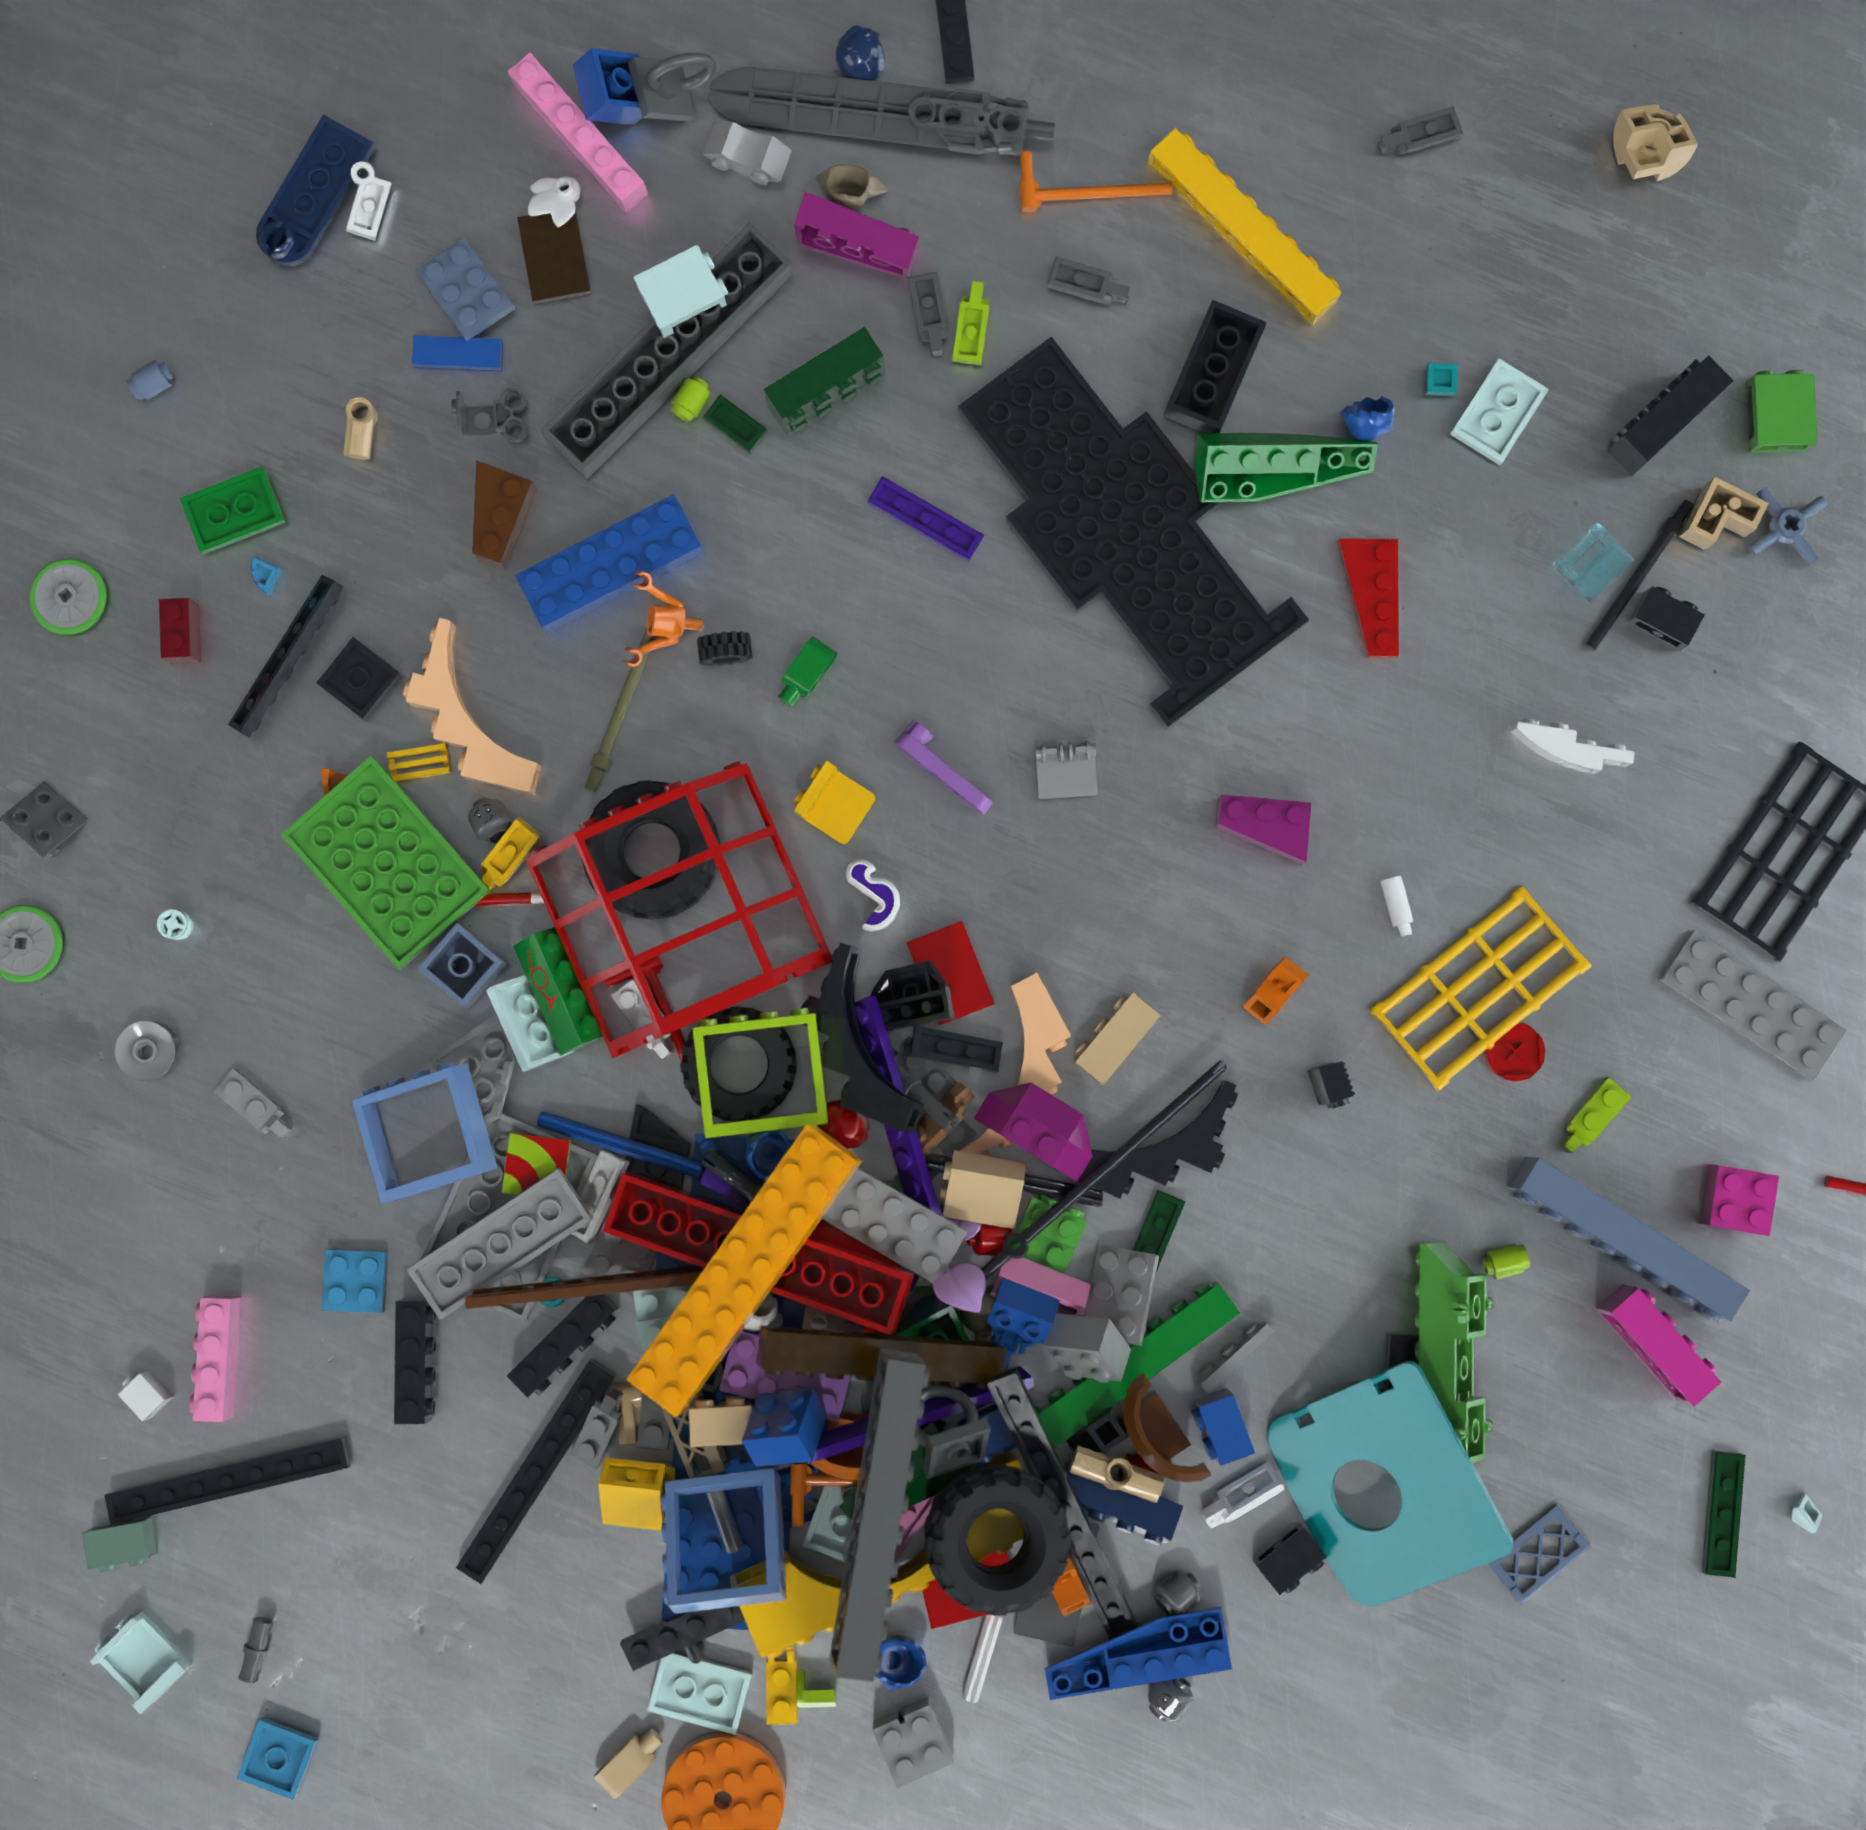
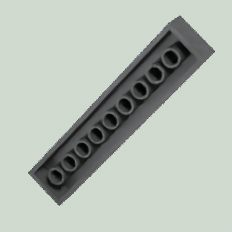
M750 222L712 259L715 268L711 272L715 279H722L728 291V294L725 295L726 306L721 308L720 304H717L672 327L674 333L663 338L654 319H652L540 430L544 438L586 479L591 477L680 388L685 378H690L794 274L792 262Z
M880 1348L829 1655L835 1676L838 1678L874 1682L875 1671L880 1672L882 1667L883 1654L879 1652L880 1641L885 1640L887 1636L888 1621L884 1620L886 1608H891L893 1600V1589H889L891 1577H896L898 1570V1558L894 1556L896 1545H901L903 1539V1526H900L901 1514H906L908 1509L909 1496L905 1494L906 1483L911 1482L913 1478L914 1464L910 1463L912 1450H917L919 1442V1432L915 1431L917 1419H922L924 1412V1400H920L922 1387L927 1388L929 1381V1369L926 1368V1364L917 1353Z

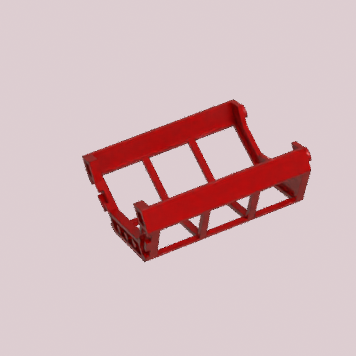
M736 761L723 767L724 771L683 785L680 781L669 784L663 788L665 793L653 797L652 793L644 795L635 800L637 805L625 809L624 805L607 812L608 818L597 822L596 818L589 819L579 824L580 830L550 846L544 845L531 851L532 856L525 859L612 1058L647 1044V1036L653 1035L656 1040L788 982L789 980L786 975L792 973L793 977L797 978L831 963V952L747 763L741 765L740 761ZM744 776L766 828L718 845L696 792ZM686 796L709 849L607 893L585 840ZM771 837L793 889L746 907L723 854ZM576 845L598 898L560 917L538 865ZM714 858L736 912L635 955L612 902ZM797 897L820 949L773 969L750 916ZM603 907L626 960L587 978L565 926ZM741 920L764 973L662 1018L639 964ZM630 969L653 1022L614 1039L591 987Z

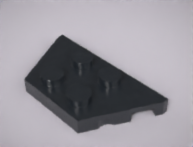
M635 1105L629 1139L684 1157L689 1156L690 1141L643 1105ZM629 1156L625 1157L630 1162L625 1173L633 1172L682 1190L685 1174Z

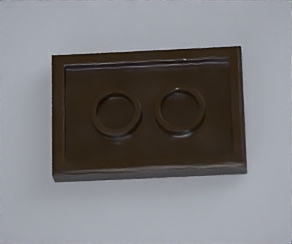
M576 210L573 216L560 227L555 225L551 213L517 217L533 304L591 294Z

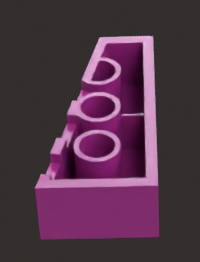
M808 192L804 193L794 223L797 245L908 279L919 248V236H916L913 231L906 228H896Z

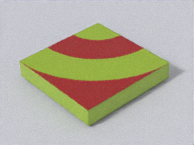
M510 1133L502 1193L519 1195L558 1168L567 1177L571 1140Z

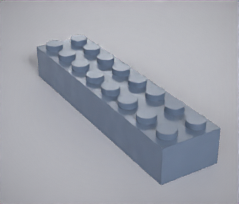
M1525 1157L1507 1188L1514 1191L1513 1198L1527 1206L1529 1204L1534 1207L1538 1206L1540 1208L1538 1211L1540 1215L1552 1222L1565 1223L1564 1230L1577 1238L1582 1237L1586 1240H1592L1590 1243L1591 1247L1605 1255L1607 1253L1611 1256H1617L1616 1262L1630 1271L1633 1269L1636 1272L1644 1273L1641 1277L1655 1287L1668 1288L1667 1294L1681 1303L1685 1302L1691 1306L1695 1305L1693 1311L1708 1320L1711 1318L1719 1322L1720 1319L1731 1322L1750 1292L1748 1288L1541 1158Z

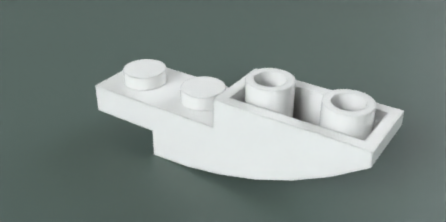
M1524 718L1521 719V722L1511 726L1510 732L1532 751L1554 763L1576 771L1595 775L1602 771L1603 764L1627 767L1634 763L1635 752L1626 750L1624 745L1608 744V747L1596 746V741L1579 739L1578 743H1576L1577 731L1569 730V726L1566 724L1551 723L1549 727L1539 725L1538 720Z

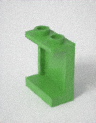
M1765 370L1757 372L1746 382L1747 389H1752L1754 437L1748 441L1749 452L1808 451L1818 443L1814 373L1804 374L1803 370H1790L1785 372V374H1774V371Z

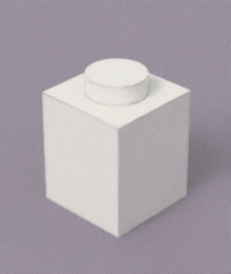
M149 1370L140 1374L137 1372L131 1374L122 1383L125 1388L117 1394L141 1421L152 1418L173 1398L172 1394Z

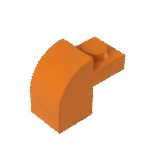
M1285 956L1269 971L1242 1007L1266 1026L1279 1013L1289 997L1304 983L1309 974Z
M1069 1554L1063 1576L1060 1575L1052 1591L1063 1616L1091 1604Z

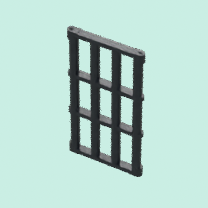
M1800 741L1792 750L1791 758L1767 794L1762 795L1759 801L1761 803L1735 842L1728 846L1727 854L1701 892L1698 891L1691 902L1694 907L1705 912L1779 963L1788 952L1787 947L1813 908L1816 909L1820 904L1818 902L1844 861L1846 859L1849 860L1852 856V849L1866 830L1865 808L1841 845L1826 836L1855 790L1866 796V785ZM1805 757H1808L1821 767L1790 812L1776 801ZM1832 773L1846 784L1815 829L1802 820L1801 817ZM1770 810H1773L1785 818V821L1759 860H1756L1743 850ZM1796 826L1810 835V838L1784 877H1781L1768 867ZM1820 843L1834 851L1835 854L1807 894L1793 884ZM1739 858L1753 869L1722 914L1708 905V902ZM1764 875L1778 884V886L1747 931L1733 922V919ZM1790 892L1802 900L1803 903L1772 948L1760 940L1758 936L1786 894Z

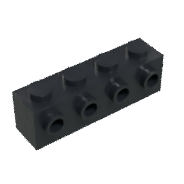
M606 1294L586 1296L507 1375L508 1379L527 1398L534 1393L538 1396L541 1395L551 1385L548 1379L556 1371L559 1374L563 1373L573 1363L570 1357L577 1350L581 1353L584 1352L595 1341L592 1335L599 1328L605 1331L617 1319L613 1314L619 1307Z
M403 1298L395 1301L394 1424H426L435 1415L436 1402L435 1398H432V1386L435 1385L436 1369L432 1367V1357L436 1352V1337L433 1336V1324L436 1323L437 1315L426 1298Z

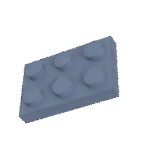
M464 238L415 270L418 277L466 342L515 310L512 302Z

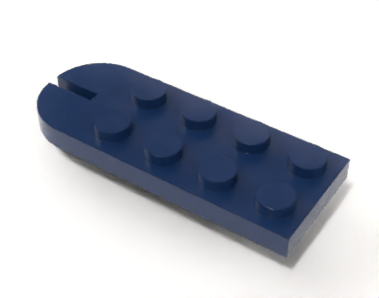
M323 114L258 223L256 240L260 249L269 259H274L283 266H296L304 263L311 257L354 185V181L351 178V168L357 162H367L376 148L374 142ZM363 169L358 170V172H357V176H358V177H359V175H360V173H361V171H362Z

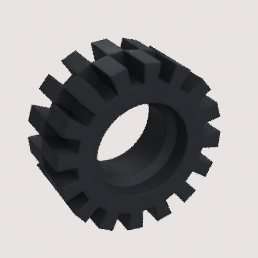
M725 631L711 633V635L706 634L697 639L699 663L702 665H731L733 663L749 661L753 657L751 637L748 632L731 631L727 633Z

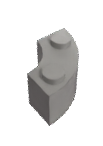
M733 121L713 122L702 155L712 160V166L719 170L727 171L730 169L751 177L756 183L767 185L768 181L781 182L792 150L772 135L759 134L743 128Z

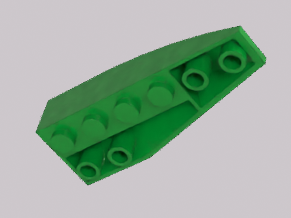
M1198 433L1195 469L1199 500L1201 502H1258L1372 473L1375 468L1378 443L1348 438L1284 433Z

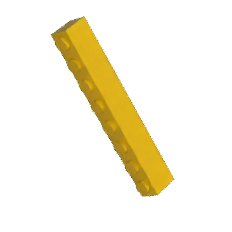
M1174 128L1150 151L1148 163L1168 183H1172V187L1312 325L1338 301L1341 291L1336 280L1331 276L1326 277L1318 269L1317 262L1311 256H1305L1298 249L1296 241L1291 236L1284 235L1277 228L1275 220L1270 215H1263L1256 208L1257 205L1253 198L1246 193L1243 195L1236 188L1234 180L1228 174H1222L1215 167L1213 159L1207 153L1202 154L1195 147L1194 141L1187 133H1181L1177 128Z

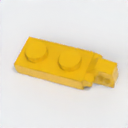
M517 818L481 863L482 868L480 871L484 874L481 880L490 890L496 884L502 887L510 880L543 836L522 818Z

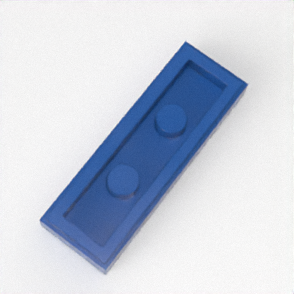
M413 335L412 365L413 367L501 371L503 341L502 339L471 338L466 342L463 337Z

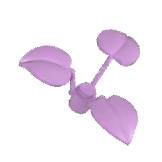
M943 1204L942 1206H940V1210H941V1214H942V1215H943L944 1204ZM944 1217L968 1231L963 1241L974 1237L982 1223ZM950 1262L944 1274L938 1276L934 1284L930 1282L933 1293L935 1292L941 1301L950 1306L979 1313L986 1287L983 1271L971 1264H960L952 1270ZM900 1265V1268L909 1270V1269L905 1268L904 1266Z

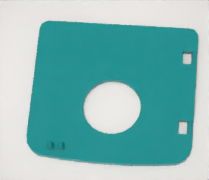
M1403 1362L1382 1373L1313 1401L1297 1410L1281 1415L1272 1422L1268 1430V1443L1287 1487L1316 1543L1326 1554V1560L1348 1595L1359 1604L1369 1607L1383 1604L1506 1557L1514 1548L1512 1536L1426 1376L1415 1362ZM1389 1378L1393 1388L1381 1392L1376 1383ZM1310 1412L1314 1422L1302 1426L1298 1417ZM1355 1460L1371 1461L1385 1468L1394 1477L1401 1491L1402 1507L1398 1518L1392 1524L1383 1528H1367L1356 1524L1342 1512L1335 1498L1334 1480L1338 1470L1343 1465Z

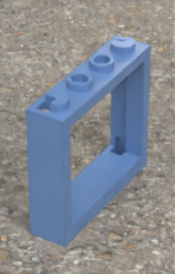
M453 1061L437 1065V1072L430 1073L429 1069L411 1074L413 1080L405 1082V1078L387 1082L388 1088L383 1090L380 1089V1086L368 1088L362 1091V1097L352 1100L381 1205L498 1169L468 1064L454 1066ZM447 1079L471 1164L399 1186L376 1102Z
M774 1468L665 1482V1492L661 1493V1507L663 1511H666V1523H662L661 1526L662 1538L666 1542V1554L662 1556V1566L664 1573H667V1585L663 1586L664 1603L668 1604L671 1610L677 1614L786 1600L781 1477ZM763 1485L767 1584L681 1595L679 1496Z

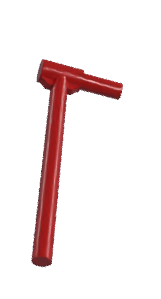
M657 956L639 964L648 982L658 1008L664 1016H668L673 1011L658 977L664 965L660 956ZM630 969L604 982L607 988L633 978ZM678 1029L671 1032L670 1037L677 1048L676 1052L682 1063L681 1052L686 1042L681 1030Z

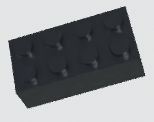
M1212 299L1163 416L1202 433H1220L1267 322Z
M1709 355L1701 363L1695 359L1611 439L1615 444L1608 452L1633 476L1734 380Z

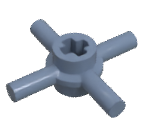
M1767 487L1756 493L1759 499L1769 503L1767 510L1772 517L1769 522V532L1749 545L1748 551L1753 556H1756L1778 541L1783 544L1792 543L1808 565L1819 559L1803 535L1806 529V520L1826 507V500L1819 496L1797 511L1792 508L1782 509ZM1787 522L1791 526L1788 530L1784 527V524Z

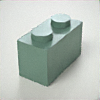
M152 1517L94 1527L82 1533L88 1569L99 1567V1572H107L118 1569V1564L129 1562V1567L139 1566L148 1563V1558L157 1554Z

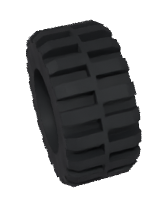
M734 1006L702 1020L717 1019V1025L730 1023L729 1017L747 1015L748 1021L760 1020V1013L764 1012L750 1007ZM782 1026L703 1036L713 1116L726 1121L756 1119L766 1116L782 1104L792 1089L797 1071L795 1048L790 1036ZM691 1030L681 1052L682 1063H680V1069L683 1074L684 1086L690 1093L691 1099L702 1108L693 1030ZM733 1036L752 1038L761 1045L767 1056L768 1066L764 1079L756 1088L744 1093H734L725 1090L716 1082L711 1071V1058L714 1050L722 1041Z

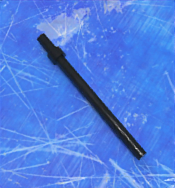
M1684 500L1673 517H1669L1662 526V533L1586 642L1585 646L1588 649L1596 651L1671 539L1677 537L1683 529L1682 523L1693 509V503Z

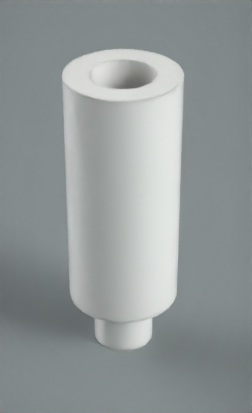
M1396 876L1380 881L1392 926H1398L1401 937L1412 934L1409 923L1414 922L1402 877Z

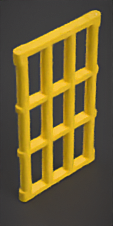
M1522 885L1510 893L1511 897L1473 928L1471 926L1467 928L1466 933L1430 963L1427 965L1423 964L1419 972L1382 1002L1379 1000L1369 1008L1371 1014L1382 1023L1438 1091L1449 1084V1079L1487 1048L1489 1050L1495 1046L1494 1043L1531 1012H1537L1541 1008L1540 1005L1570 980L1578 974L1582 975L1591 967L1590 962L1575 948ZM1522 902H1525L1536 915L1492 950L1481 936ZM1544 924L1556 938L1512 973L1500 959ZM1475 942L1486 956L1446 988L1435 973ZM1564 947L1576 961L1531 996L1520 982ZM1495 965L1506 979L1468 1010H1465L1455 999V996ZM1429 979L1440 993L1398 1028H1395L1386 1018L1385 1014ZM1515 988L1526 1002L1485 1034L1474 1020L1511 989ZM1448 1002L1459 1014V1017L1415 1052L1404 1037ZM1468 1025L1479 1040L1435 1075L1425 1064L1424 1060Z

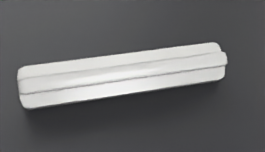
M988 1614L985 1617L962 1693V1698L967 1702H978L1002 1623V1616Z

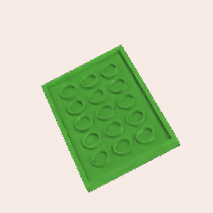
M373 756L367 758L281 834L284 840L398 970H402L491 891Z

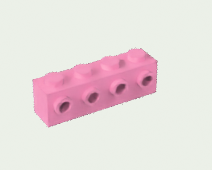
M210 1295L200 1298V1303L196 1305L195 1318L196 1321H199V1328L193 1340V1349L197 1352L196 1364H193L191 1370V1380L195 1382L194 1394L191 1395L189 1401V1411L193 1413L192 1421L225 1422L233 1418L240 1296Z

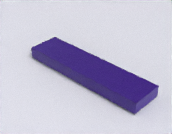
M883 476L867 501L871 506L968 562L984 538V534Z

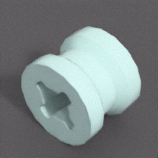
M169 909L159 915L157 929L162 936L168 939L183 940L191 934L193 921L187 913L176 909Z

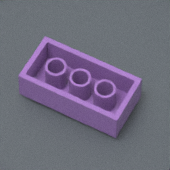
M742 1330L730 1347L719 1388L720 1391L756 1400L758 1394L814 1388L827 1412L826 1419L836 1422L841 1420L852 1375H844V1379H831L825 1377V1373H814V1377L796 1376L795 1371H784L783 1375L764 1373L765 1369L756 1364L760 1332Z

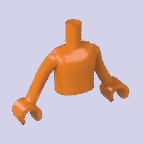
M636 570L634 573L643 575V582L641 584H633V586L641 590H647L657 599L668 604V606L652 604L649 607L647 634L663 638L652 640L636 649L630 646L626 647L625 651L634 653V657L630 661L624 660L623 662L631 667H636L642 662L643 654L678 643L679 639L682 638L684 629L701 630L703 626L702 619L687 618L683 603L652 583L651 576L642 570Z

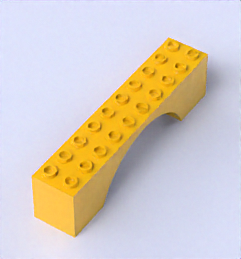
M1010 1451L997 1455L989 1462L983 1464H1004L1023 1470L1018 1458ZM993 1509L983 1513L973 1522L968 1531L967 1546L971 1556L977 1562L982 1563L985 1561L984 1556L993 1552L1002 1554L1011 1550L1013 1543L1024 1539L1022 1523L1015 1514L1005 1509ZM925 1548L911 1560L899 1566L896 1577H891L889 1589H893L892 1604L900 1599L899 1595L910 1590L912 1593L922 1591L929 1586L928 1582L935 1579L927 1562ZM785 1551L786 1600L739 1606L760 1657L768 1656L769 1659L775 1658L786 1651L785 1647L794 1643H797V1645L806 1644L814 1639V1634L822 1630L826 1632L834 1631L842 1578L823 1574L808 1568ZM766 1560L729 1576L732 1589L766 1585Z

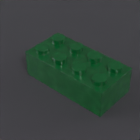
M864 326L763 389L767 406L785 434L791 431L797 433L803 430L808 425L807 421L815 416L821 418L833 410L832 406L841 400L847 402L858 394L857 390L865 385L871 387L881 381L882 375L885 374L884 356Z

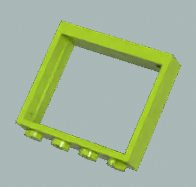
M808 1008L790 1010L791 1016L779 1018L777 1011L760 1013V1020L748 1021L747 1015L729 1017L730 1023L717 1025V1019L698 1021L699 1027H693L705 1138L803 1127L806 1124H828L815 1013L809 1014ZM807 1024L817 1111L713 1124L703 1036Z

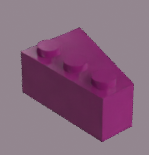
M1222 794L1217 802L1215 828L1248 843H1253L1267 849L1271 853L1290 859L1302 866L1307 862L1311 802Z

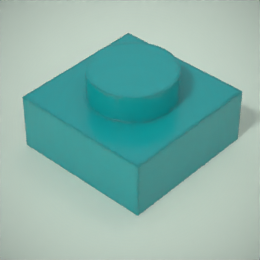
M1428 363L1426 366V395L1455 396L1458 390V364Z

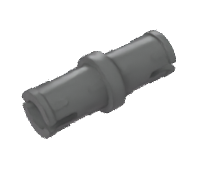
M265 1617L253 1618L248 1643H245L243 1647L245 1656L238 1676L240 1681L246 1683L258 1682L263 1657H266L268 1653L266 1645L271 1626L273 1625L271 1619Z

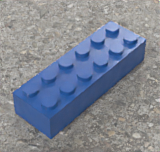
M675 494L527 568L516 574L515 577L539 624L548 634L636 589L633 584H641L644 580L643 575L634 573L636 570L648 573L652 580L703 555L704 551Z

